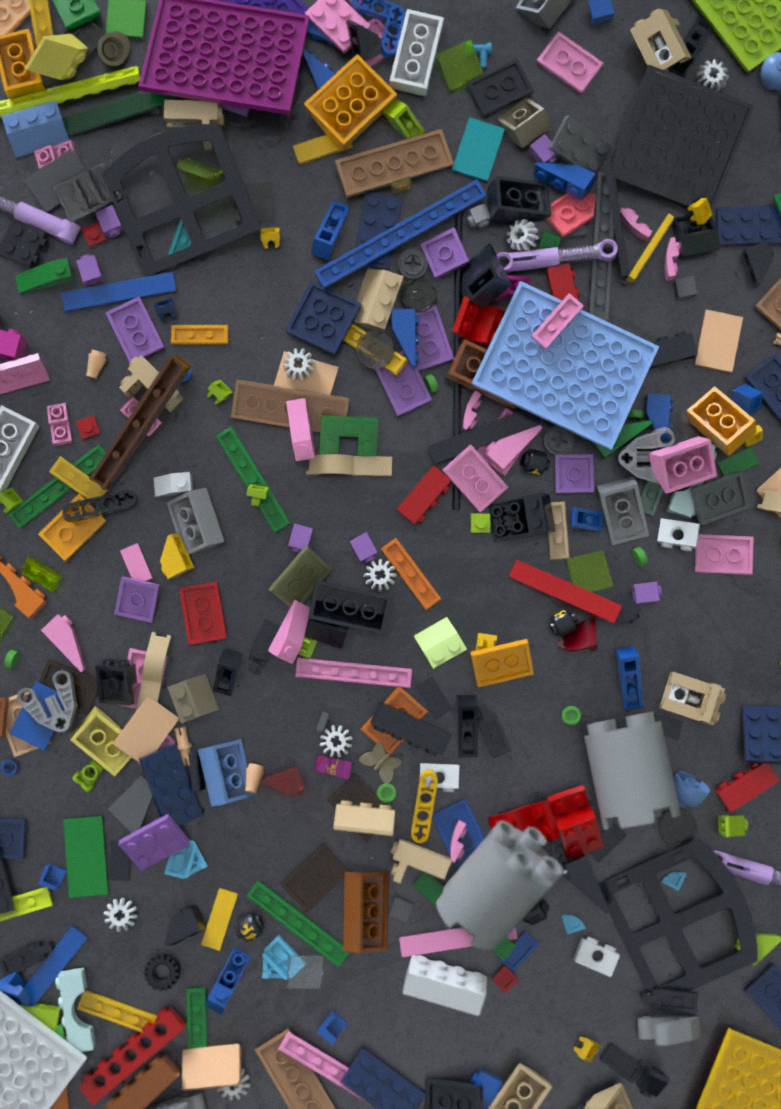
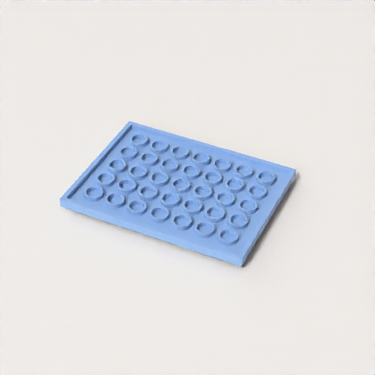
M520 281L471 385L608 450H612L659 346L580 310L545 350L531 336L562 300Z

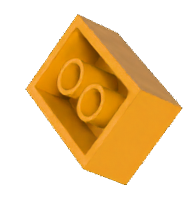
M29 29L0 35V74L4 91L9 99L46 90L42 74L25 68L36 50L34 39Z
M715 386L687 410L689 423L728 456L757 432L756 421Z

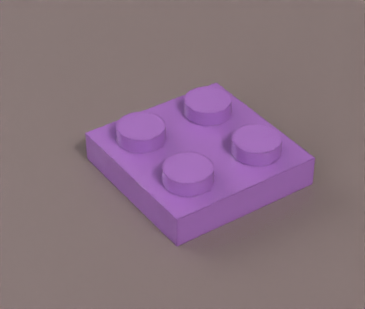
M455 228L421 244L436 279L470 263Z
M593 454L554 456L555 494L594 493Z
M122 576L114 615L152 623L160 584Z

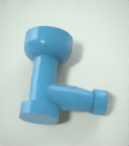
M465 41L464 56H471L472 52H480V68H487V54H491L492 51L491 43H487V45H473L471 41Z

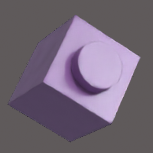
M545 134L530 145L529 152L538 163L554 164L557 161L558 155L548 149L551 141Z
M113 205L95 212L106 238L109 236L116 237L124 230Z
M87 254L76 261L85 286L104 281L95 255Z
M294 523L288 544L292 548V552L299 554L305 546L309 547L314 531L313 528Z
M367 532L350 541L360 563L365 561L367 564L376 559L375 555L378 552Z
M657 581L631 586L633 600L636 604L660 601L659 597H662L661 586H657Z

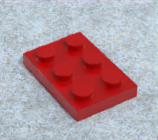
M218 582L179 588L188 644L194 645L227 639Z

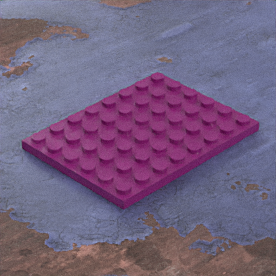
M159 0L138 86L139 91L290 115L309 25V15L217 0Z

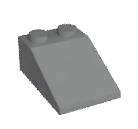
M634 476L597 486L612 546L649 536L638 484Z

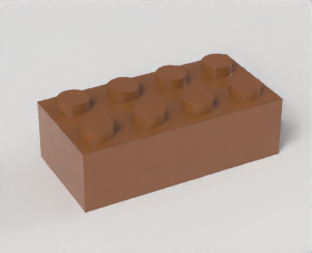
M464 339L459 346L446 378L473 391L476 390L480 394L511 409H516L517 406L471 385L487 349Z
M167 1052L163 1055L159 1053L151 1061L148 1069L144 1067L134 1078L135 1081L132 1082L130 1080L119 1091L120 1095L114 1094L104 1107L106 1109H144L179 1076L182 1068Z

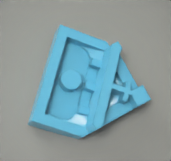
M190 840V846L169 856L164 874L184 879L207 867L194 840Z
M280 935L264 948L262 979L283 978V980H287L306 963Z

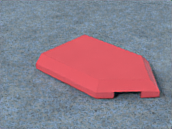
M566 193L550 204L551 216L544 219L561 237H565L594 217L596 194L589 193L582 201Z

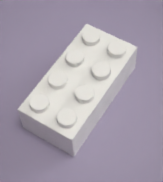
M407 9L390 77V87L392 89L426 96L444 17Z
M2 405L0 407V492L7 489L40 427L34 421Z
M412 955L405 976L403 994L479 1016L486 996L487 976L480 972L466 971L459 966H449L442 961H432L421 955Z

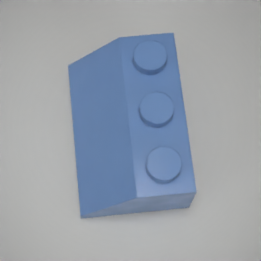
M57 101L2 116L4 127L16 159L34 154L35 150L48 145L56 146L69 140Z
M241 739L198 750L211 807L255 796V793L245 791L246 768H248Z

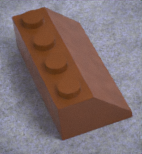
M345 872L343 951L359 954L387 951L389 872Z

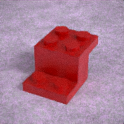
M464 296L452 332L463 340L465 339L483 348H489L505 311L495 306H486L483 309L471 302L469 297Z
M584 785L547 797L567 860L604 847L597 819L589 804Z
M548 800L521 806L506 813L488 817L491 830L499 821H505L522 832L528 827L537 829L543 834L546 842L560 838Z

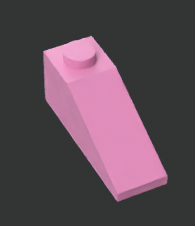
M306 398L286 401L296 461L315 458L317 451Z
M538 425L500 439L497 443L493 441L486 450L488 452L485 457L499 470L503 471L542 430V427Z
M297 600L293 601L268 649L270 653L293 664L302 647L310 607Z
M57 614L41 631L80 672L84 673L87 669L75 630L71 626L73 622L66 615L62 617Z

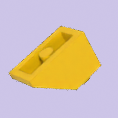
M179 533L167 536L160 559L162 572L168 579L176 578L195 568Z

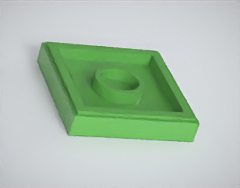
M109 0L105 34L119 31L128 38L144 39L147 2L143 0Z

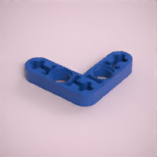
M352 0L351 6L356 12L385 22L380 45L381 54L386 58L393 57L397 52L405 18L404 9L385 0H361L362 6L359 5V0ZM374 5L381 6L383 12H376ZM394 12H396L398 16L395 22H393L395 16ZM388 28H394L397 34L391 35L388 32ZM389 41H392L390 44L391 51H388L386 47Z

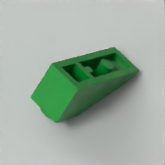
M67 258L47 262L15 275L19 294L75 282L72 266Z
M653 420L624 424L612 450H608L598 444L596 446L604 457H608L654 422Z

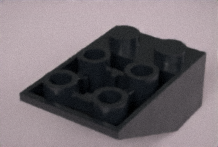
M490 243L476 254L469 264L462 267L464 289L470 301L483 309L512 285Z
M537 493L489 505L494 542L556 532L550 494Z

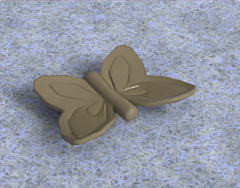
M377 742L373 752H366L359 758V762L363 765H375L374 770L376 771L380 768L379 775L384 783H390L394 774L393 769L398 768L402 764L401 759L389 757V753L385 754V748L381 742Z

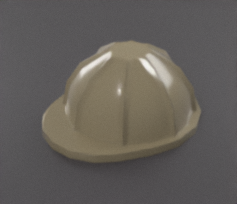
M119 31L102 36L97 47L100 59L110 66H118L123 63L130 50L128 37Z

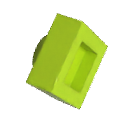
M471 513V533H490V514Z

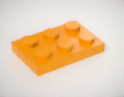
M78 494L70 503L85 499ZM90 504L85 506L87 512L92 513L95 511ZM79 506L80 515H83L81 512V506ZM69 509L66 514H70L73 517L75 512ZM61 511L38 535L64 561H67L107 521L102 516L76 522H67L64 520Z
M527 639L470 652L478 688L534 675Z

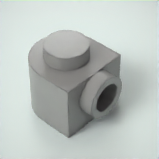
M486 204L469 210L466 218L470 227L475 228L479 226V228H483L490 224V213Z

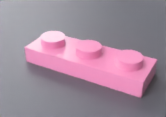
M569 293L534 332L531 338L546 350L584 305Z

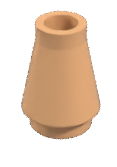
M92 349L88 357L87 376L97 379L107 360L106 353Z
M250 763L248 768H246V792L257 793L265 773L263 771L264 766Z

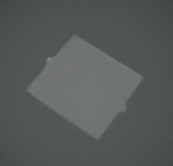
M290 955L289 969L286 971L288 973L287 988L321 989L322 974H324L322 970L323 956Z

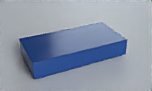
M526 930L513 942L516 947L507 959L503 961L501 958H498L513 973L540 945Z

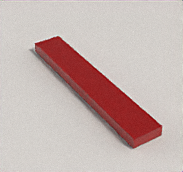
M516 560L508 576L514 581L612 624H615L622 609L620 604L519 560Z

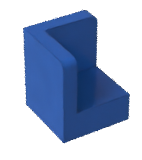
M591 0L588 2L592 16L590 20L591 26L613 19L615 13L611 0Z
M747 384L733 390L732 401L748 415L761 409L763 392Z
M49 863L45 865L38 884L57 891L62 886L67 870Z
M333 1011L320 1025L317 1032L332 1045L337 1040V1036L347 1026V1022Z

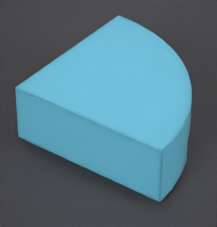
M673 871L666 874L660 882L679 891L687 874L681 871Z
M570 914L561 915L567 935L586 929L583 922L576 916Z

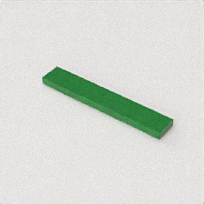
M232 427L215 436L246 488L250 484L268 487ZM269 489L266 499L261 498L258 507L274 534H276L291 523Z
M98 444L72 465L86 475L91 476L106 452ZM55 477L9 512L8 515L21 530L73 489Z
M423 872L412 886L434 905H436V901L442 895L444 888L426 872ZM505 938L491 951L505 961L516 945L508 938Z
M257 880L246 895L337 967H340L350 952L343 951V945L261 881Z

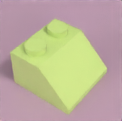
M447 617L414 635L432 669L467 650Z

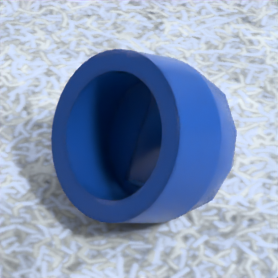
M7 759L1 764V771L5 775H13L17 770V765L13 760ZM4 764L13 766V769L3 768Z

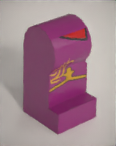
M317 755L314 770L349 780L352 762Z

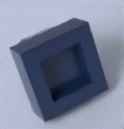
M172 297L154 303L156 314L161 321H165L164 315L167 312L171 314L172 318L176 317Z

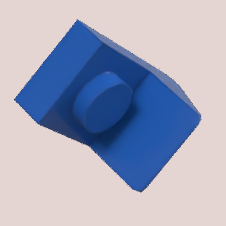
M573 507L571 527L572 529L602 532L604 513Z
M18 972L0 979V991L14 1002L24 1006H28L31 1002L30 997L27 995V990L23 988L25 981Z

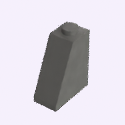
M141 775L108 808L131 833L143 827L153 801V796L145 776Z

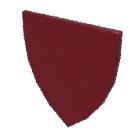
M590 617L576 624L577 630L561 638L556 644L559 648L567 651H581L588 648L596 651L598 648L596 617Z

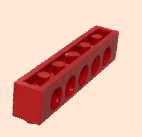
M173 1007L169 1010L164 1008L156 1015L158 1019L155 1022L149 1021L141 1028L143 1030L142 1033L138 1036L134 1033L126 1040L128 1044L124 1048L120 1046L111 1053L112 1058L108 1061L103 1059L96 1066L97 1070L93 1074L89 1071L80 1079L82 1083L78 1088L92 1105L96 1104L185 1029L187 1024ZM157 1025H164L167 1029L166 1033H160ZM142 1038H149L151 1040V1045H144L142 1042ZM133 1050L136 1053V1058H129L127 1051ZM112 1063H118L121 1071H115L112 1068ZM97 1076H103L106 1083L100 1084L97 1081Z

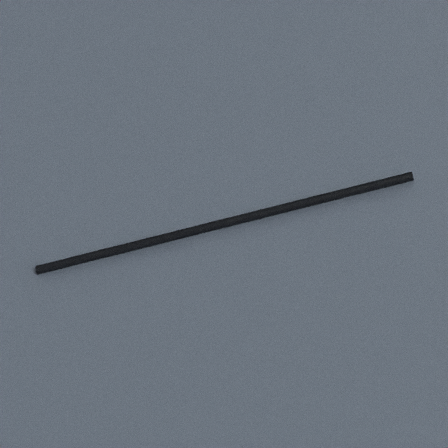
M462 211L455 215V229L461 242ZM462 267L454 270V324L462 304ZM454 334V358L461 344V338ZM454 382L453 436L461 434V385ZM453 483V510H460V490Z

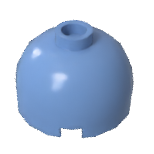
M781 52L771 54L765 59L759 73L762 84L769 90H778L777 92H781Z
M678 771L673 776L679 806L683 808L686 806L695 807L703 803L710 792V788L703 781L699 784L694 780L696 779L695 776L683 771Z

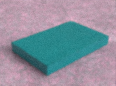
M469 117L452 172L488 182L505 128Z

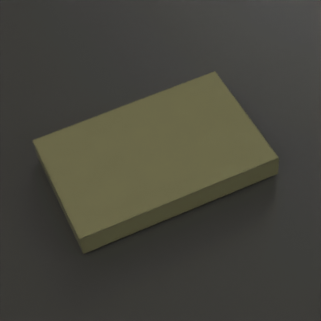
M305 546L271 585L269 590L289 608L294 600L304 604L313 593L315 580L324 581L333 569L308 546Z

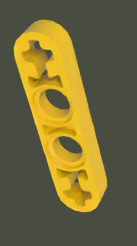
M425 770L420 775L411 828V837L417 843L425 842L429 836L438 783L437 774L433 770ZM428 776H431L432 780L430 781L429 788H426V779ZM424 793L431 795V799L427 802L422 801L420 798ZM425 811L428 813V817L426 819H419L418 813ZM419 825H423V834L421 836H417Z

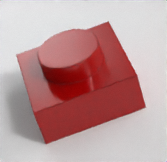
M99 222L82 229L89 248L107 241Z
M94 415L76 421L83 441L101 434Z
M503 965L491 980L506 994L519 978Z

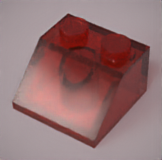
M298 765L260 780L261 785L284 795L291 794L292 797L302 794L304 792L303 789L307 787Z

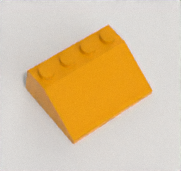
M357 54L303 105L328 138L343 151L383 114V111L396 99L397 93Z

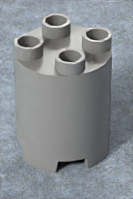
M653 711L626 717L627 727L617 729L615 719L587 725L589 735L584 736L603 830L613 826L612 817H618L621 828L653 823L654 817L662 816V808L668 806L672 817L681 815L662 722L655 721Z
M499 821L444 886L442 895L436 901L439 914L448 927L458 922L473 934L474 937L470 942L471 946L483 950L495 949L563 874L560 864L549 857L542 848L546 844L543 834L533 827H528L522 832L505 821Z

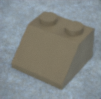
M527 97L496 118L501 127L505 128V132L511 140L521 148L531 144L534 139L543 135L552 127L545 109Z
M206 674L168 687L181 724L220 710Z

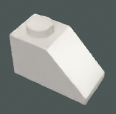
M182 472L155 477V497L182 495L193 490L192 474L190 472Z

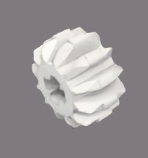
M707 60L704 65L699 67V72L696 74V77L699 78L697 83L719 91L720 87H725L726 85L725 81L728 80L729 75L725 73L728 70L727 68H721L723 62L717 65L716 60H713L712 63Z
M522 219L521 222L515 221V226L510 225L512 230L506 234L510 236L507 242L511 244L512 249L522 252L524 250L530 251V245L536 246L534 240L539 239V237L535 235L538 229L534 227V223Z
M295 348L294 355L291 352H287L289 358H283V362L286 363L282 366L283 370H288L286 376L292 375V380L294 381L297 376H299L300 381H303V375L309 378L310 374L308 371H314V367L310 365H313L315 362L313 359H310L311 353H307L304 356L305 349H302L299 354L297 348ZM298 361L300 363L301 361L302 367L299 368L297 366V368H295V362Z
M379 559V565L377 566L374 561H371L373 569L366 566V570L371 573H365L364 577H371V579L366 581V584L368 585L373 582L372 590L375 589L376 585H379L378 591L382 592V585H384L386 590H389L387 582L394 585L395 582L389 578H395L397 574L390 573L395 567L387 568L389 561H386L383 566L382 559ZM381 571L385 572V573L383 574L384 576H386L384 579H383V578H380V580H377V579H376V578H377V575H375L376 572H378V573H380Z
M332 725V733L327 728L324 730L328 737L320 736L321 739L326 740V742L320 743V746H328L323 752L327 753L329 749L332 750L330 757H333L334 752L337 751V756L340 758V750L345 754L348 753L344 746L352 747V744L346 743V741L352 740V736L345 738L349 730H345L342 734L343 726L341 725L338 727V732L335 731V726ZM339 736V740L342 741L341 745L339 746L338 744V747H334L333 742H331L332 737Z
M121 898L119 904L118 900L114 899V906L109 903L107 908L110 911L104 912V915L110 916L105 920V923L112 922L109 927L110 929L117 925V932L121 931L122 926L127 931L129 929L128 924L131 926L135 924L132 919H136L138 915L132 914V912L137 910V908L129 907L132 904L131 900L125 904V898ZM120 910L125 913L122 919H119V916L116 915Z
M241 1069V1085L217 1088L218 1091L224 1090L223 1098L229 1094L230 1101H232L234 1095L239 1100L241 1094H247L245 1088H249L250 1083L245 1082L249 1079V1075L242 1076L245 1069Z

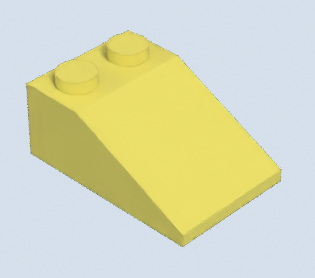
M72 34L43 36L25 68L59 80L70 79L75 75L78 64L85 59V53L88 48Z
M96 706L70 734V740L114 777L132 758L113 745L122 729Z

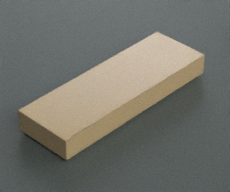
M551 502L556 532L548 533L550 560L569 559L565 502Z

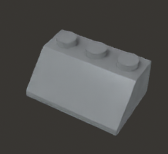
M207 488L188 491L167 502L176 533H179L189 555L213 548L224 542Z

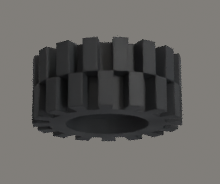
M161 953L153 956L148 961L144 970L145 981L147 980L148 986L151 985L154 990L166 991L176 984L180 977L181 968L175 957H171L167 953ZM158 965H166L169 968L170 975L167 979L161 980L156 977L155 969Z

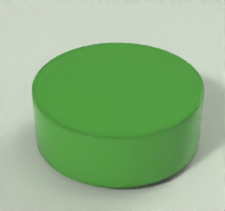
M432 374L424 376L429 392L431 394L437 392L438 384Z
M630 410L626 419L643 420L645 412L642 410Z
M641 547L632 550L633 558L639 567L648 563L647 556Z
M10 650L4 660L5 668L13 670L19 660V652Z
M568 706L563 709L561 718L565 724L575 725L581 719V712L575 706Z
M384 783L378 787L377 796L380 801L389 803L395 799L396 789L393 785Z

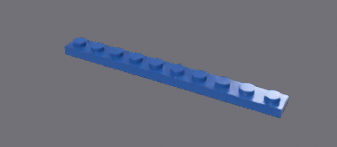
M477 179L315 270L314 274L323 289L486 198L487 195Z

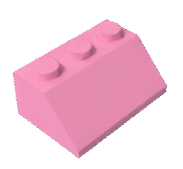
M698 436L649 453L652 472L665 493L717 477L710 439Z

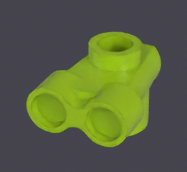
M93 759L81 771L78 770L72 779L89 793L95 787L94 782L104 767Z

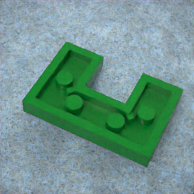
M321 415L319 454H338L339 436L357 437V456H376L378 417Z

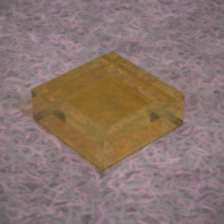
M410 177L391 182L393 193L410 189Z

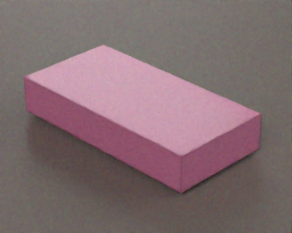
M138 543L120 550L131 578L142 581L153 579Z

